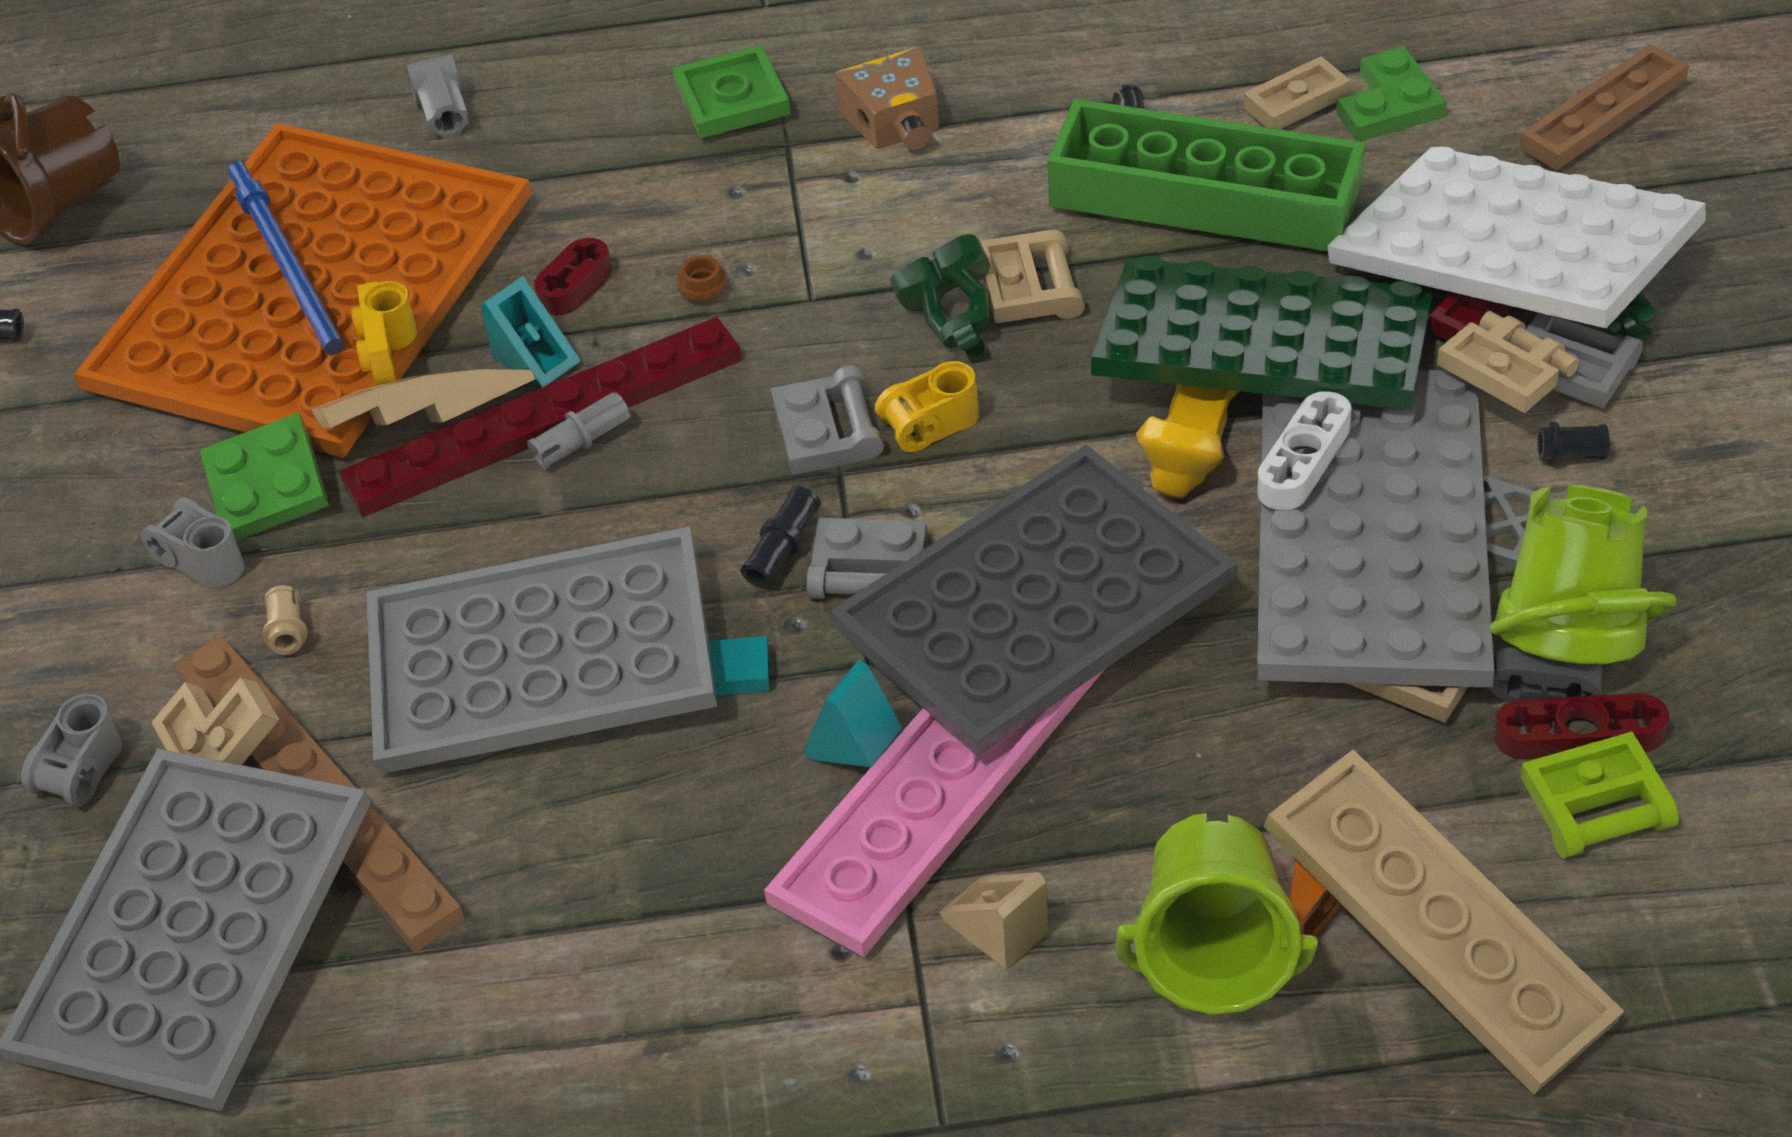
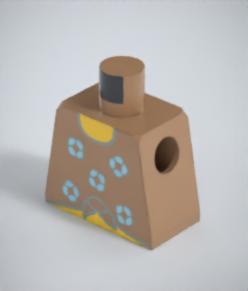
M918 46L834 72L838 110L875 148L882 149L903 142L908 149L919 150L928 144L931 133L938 129L936 91L923 54Z

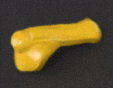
M1176 384V391L1170 405L1168 417L1162 420L1151 416L1136 432L1138 443L1142 445L1144 454L1151 463L1150 478L1153 489L1162 495L1182 499L1196 486L1202 484L1207 474L1222 463L1225 456L1220 440L1227 422V408L1231 399L1239 391Z

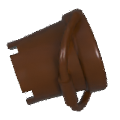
M10 93L0 98V235L12 243L24 245L32 243L54 226L56 217L94 191L112 182L114 179L110 177L119 172V154L111 132L106 124L97 129L93 127L86 116L96 111L80 98L64 96L51 104L26 113L21 96Z

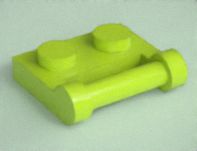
M1633 732L1522 763L1520 778L1549 827L1554 846L1563 859L1582 854L1584 847L1650 827L1661 831L1675 827L1679 823L1678 809L1673 797ZM1638 795L1641 796L1645 803L1578 824L1572 816L1576 813Z

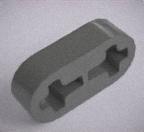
M1517 647L1502 649L1493 656L1494 679L1493 687L1489 688L1495 696L1504 701L1601 696L1603 670L1599 664H1575L1550 660L1524 652Z

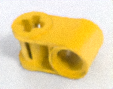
M959 361L942 363L926 373L903 383L894 384L884 390L875 403V413L881 422L891 425L895 431V440L902 450L906 452L923 450L940 439L958 431L969 429L976 424L980 416L975 373L969 365ZM902 398L905 402L901 404L899 399ZM914 431L916 436H912L911 433Z

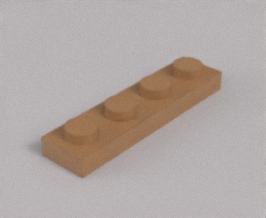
M1650 44L1522 131L1519 148L1553 169L1558 170L1687 81L1689 65Z

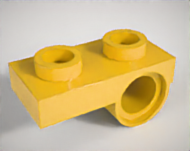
M376 281L357 285L360 306L352 307L351 314L357 338L365 337V340L356 342L362 372L372 371L375 385L396 381L392 351L408 346L417 336V327L408 291L404 285L393 281L379 283Z

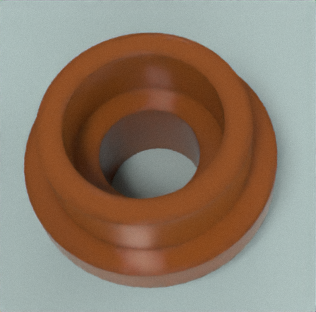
M697 255L685 260L680 267V272L676 279L680 294L696 301L710 300L721 294L727 286V276L724 268L720 266L715 258L707 255Z

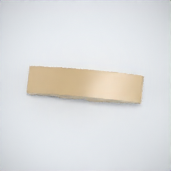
M472 369L418 375L364 388L314 407L311 410L320 428H332L367 411L370 412L375 425H389L423 408L430 422H445L533 381L535 377L532 370Z

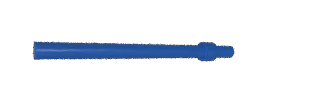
M240 161L232 163L228 167V174L236 187L235 197L244 213L252 216L325 352L329 355L340 353L344 348V342L269 208L270 198L259 181L253 179L245 163Z

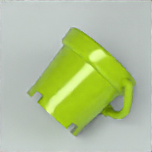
M1568 485L1566 499L1550 500L1551 486L1540 488L1531 493L1527 523L1511 587L1505 589L1501 594L1495 621L1490 625L1491 632L1500 635L1504 641L1524 652L1555 661L1575 664H1610L1632 659L1645 649L1647 622L1665 615L1677 607V599L1674 594L1662 591L1648 592L1647 589L1641 588L1644 532L1648 509L1643 505L1636 514L1631 513L1633 498L1615 491L1590 486Z
M1206 813L1192 815L1172 825L1157 841L1154 850V863L1151 869L1149 894L1145 897L1139 917H1136L1134 924H1123L1117 929L1115 950L1122 963L1137 972L1143 973L1155 992L1180 1008L1211 1015L1242 1012L1271 999L1293 976L1304 972L1314 959L1318 940L1313 935L1300 934L1299 920L1295 908L1279 885L1273 865L1271 847L1260 830L1242 818L1227 815L1228 823L1222 821L1207 822ZM1131 941H1134L1136 953L1131 949Z

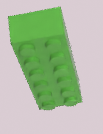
M1074 99L1047 160L1049 207L1328 251L1327 246L1338 235H1343L1345 228L1352 223L1363 189L1365 142Z

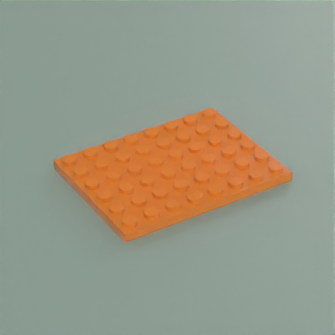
M276 123L245 161V165L253 179L259 181L270 198L269 208L344 342L343 350L338 354L329 355L323 349L252 216L244 213L235 197L236 187L233 181L230 180L76 370L74 377L78 388L242 432H248L299 412L306 424L313 450L345 458L373 419L370 412L362 413L332 428H320L311 409L358 390L376 386L372 371L362 372L356 348V342L365 340V337L357 338L351 314L352 307L360 306L357 285L376 281L378 283L393 281L404 285L408 291L417 327V336L408 346L392 351L396 380H400L532 195L529 179Z

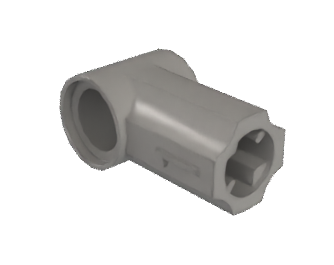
M452 54L407 64L406 70L416 105H421L430 133L438 134L444 140L460 136L462 129L470 123L468 112L461 96L462 88Z

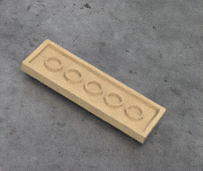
M1354 749L1268 814L1263 827L1533 1095L1616 1024L1624 1013V1010Z

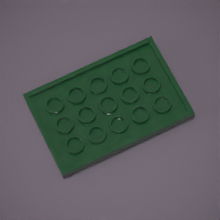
M1155 256L1127 258L1091 356V375L1307 398L1317 392H1334L1344 396L1353 404L1412 410L1428 329V320L1431 313L1433 288L1420 287L1418 284L1408 281H1399L1393 284L1368 282L1366 279L1358 276H1347L1341 279L1317 277L1315 274L1307 271H1294L1289 274L1267 272L1256 266H1243L1238 269L1217 267L1206 261L1177 263L1163 261Z

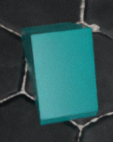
M521 276L481 304L492 357L512 370H532L535 380L529 383L537 389L545 387L581 361L524 276Z
M861 660L855 663L826 698L802 753L809 759L871 767L901 731L902 726L869 666Z

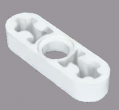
M1317 392L1311 394L1303 401L1258 469L1257 495L1265 506L1275 510H1290L1299 507L1306 501L1350 432L1351 404L1347 398L1334 392ZM1317 422H1323L1322 428L1317 426ZM1298 446H1309L1318 451L1312 454H1299L1291 449ZM1287 472L1292 474V479H1286Z

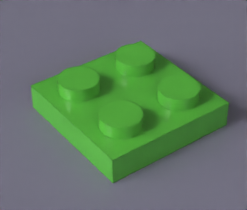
M762 45L672 68L674 84L700 139L791 115L789 98Z
M299 412L200 449L217 516L225 518L230 523L236 541L329 506L306 424Z

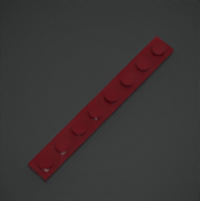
M714 317L341 469L339 474L342 484L360 516L363 518L528 450V440L538 437L565 421L566 413L572 411L577 414L611 393H618L629 408L741 362L740 346L720 319Z

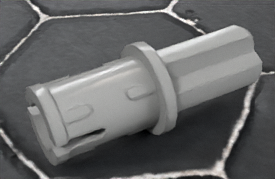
M611 393L577 414L572 411L566 413L565 421L538 437L527 441L530 451H537V454L533 456L542 469L546 470L550 465L581 447L586 450L591 448L592 440L628 420L630 415L627 404L618 393Z

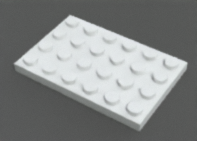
M1431 146L1345 228L1343 235H1338L1327 247L1329 263L1607 328L1706 221L1704 202L1684 199L1678 194H1660L1636 189L1629 184L1616 185L1592 180L1585 175H1568L1544 170L1537 165L1524 166L1500 161L1493 156H1476L1456 152L1449 147Z

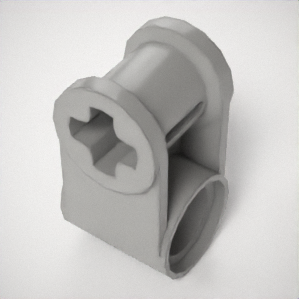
M179 498L174 502V510L156 526L148 525L141 531L140 536L144 546L157 561L164 566L179 570L206 587L222 588L231 585L244 573L245 564L230 523L225 518L218 517L201 508L189 498Z
M85 693L72 697L60 707L57 716L38 744L28 753L21 771V783L26 792L37 795L49 792L64 797V800L69 805L75 807H82L90 801L100 780L114 759L120 754L123 747L122 736L103 698L95 694Z

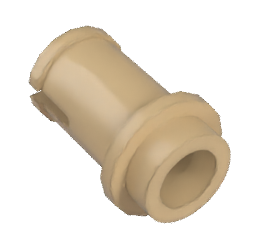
M279 585L269 589L264 597L267 623L262 631L263 640L273 652L281 655L297 652L306 641L308 634L306 624L300 617L299 592L296 590L292 593V587L287 585Z

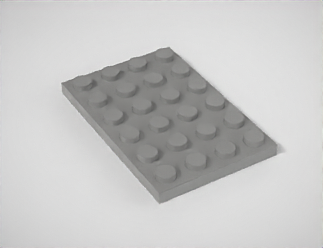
M690 526L366 592L373 761L379 775L718 707L695 543Z
M157 749L0 1039V1054L4 1060L221 1111L371 804L365 790Z

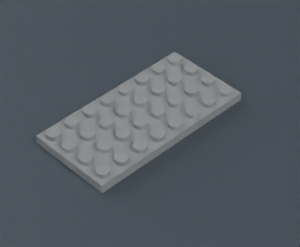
M1446 369L1420 370L1412 410L1350 403V432L1302 505L1290 510H1275L1265 506L1260 501L1257 681L1493 687L1494 657L1492 632L1490 630L1492 622L1478 387ZM1263 394L1261 464L1306 398ZM1317 422V426L1322 428L1323 422ZM1298 446L1291 449L1299 454H1312L1318 451L1309 446ZM1287 472L1286 479H1292V474Z

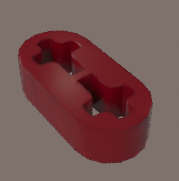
M596 238L575 240L538 274L534 280L535 294L550 315L559 316L571 313L609 277L612 266L606 243Z

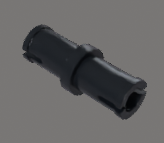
M800 485L793 486L775 517L767 519L760 528L759 534L761 539L740 569L742 576L750 584L762 589L769 588L787 557L796 554L803 542L802 533L814 513L821 506L820 498L812 490Z

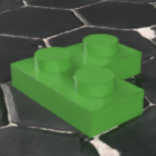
M1404 46L1361 58L1360 75L1371 90H1365L1337 99V116L1354 139L1359 142L1446 117L1447 101Z

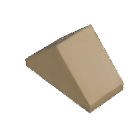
M1040 872L981 876L939 911V914L945 923L1007 970L1049 934L1046 881Z

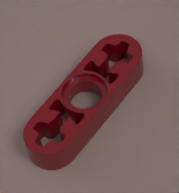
M1645 693L1515 700L1505 704L1498 711L1494 739L1499 750L1509 757L1515 759H1538L1633 732L1643 750L1650 752L1659 748L1665 740L1669 711L1660 699ZM1583 718L1594 723L1597 730L1590 734H1578L1568 729L1565 723L1571 719ZM1610 719H1613L1612 729H1616V730H1609V729H1608V728H1609ZM1636 719H1642L1643 724L1648 727H1639ZM1551 722L1554 723L1553 733H1549ZM1517 725L1525 726V730L1529 734H1520Z

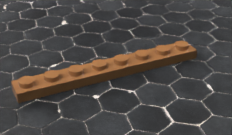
M222 636L215 638L173 663L177 676L182 683L187 682L202 687L213 708L218 705L240 677L258 683L279 721L249 755L248 759L255 768L356 788ZM370 804L340 867L412 951L416 953L464 922L463 912L455 899Z

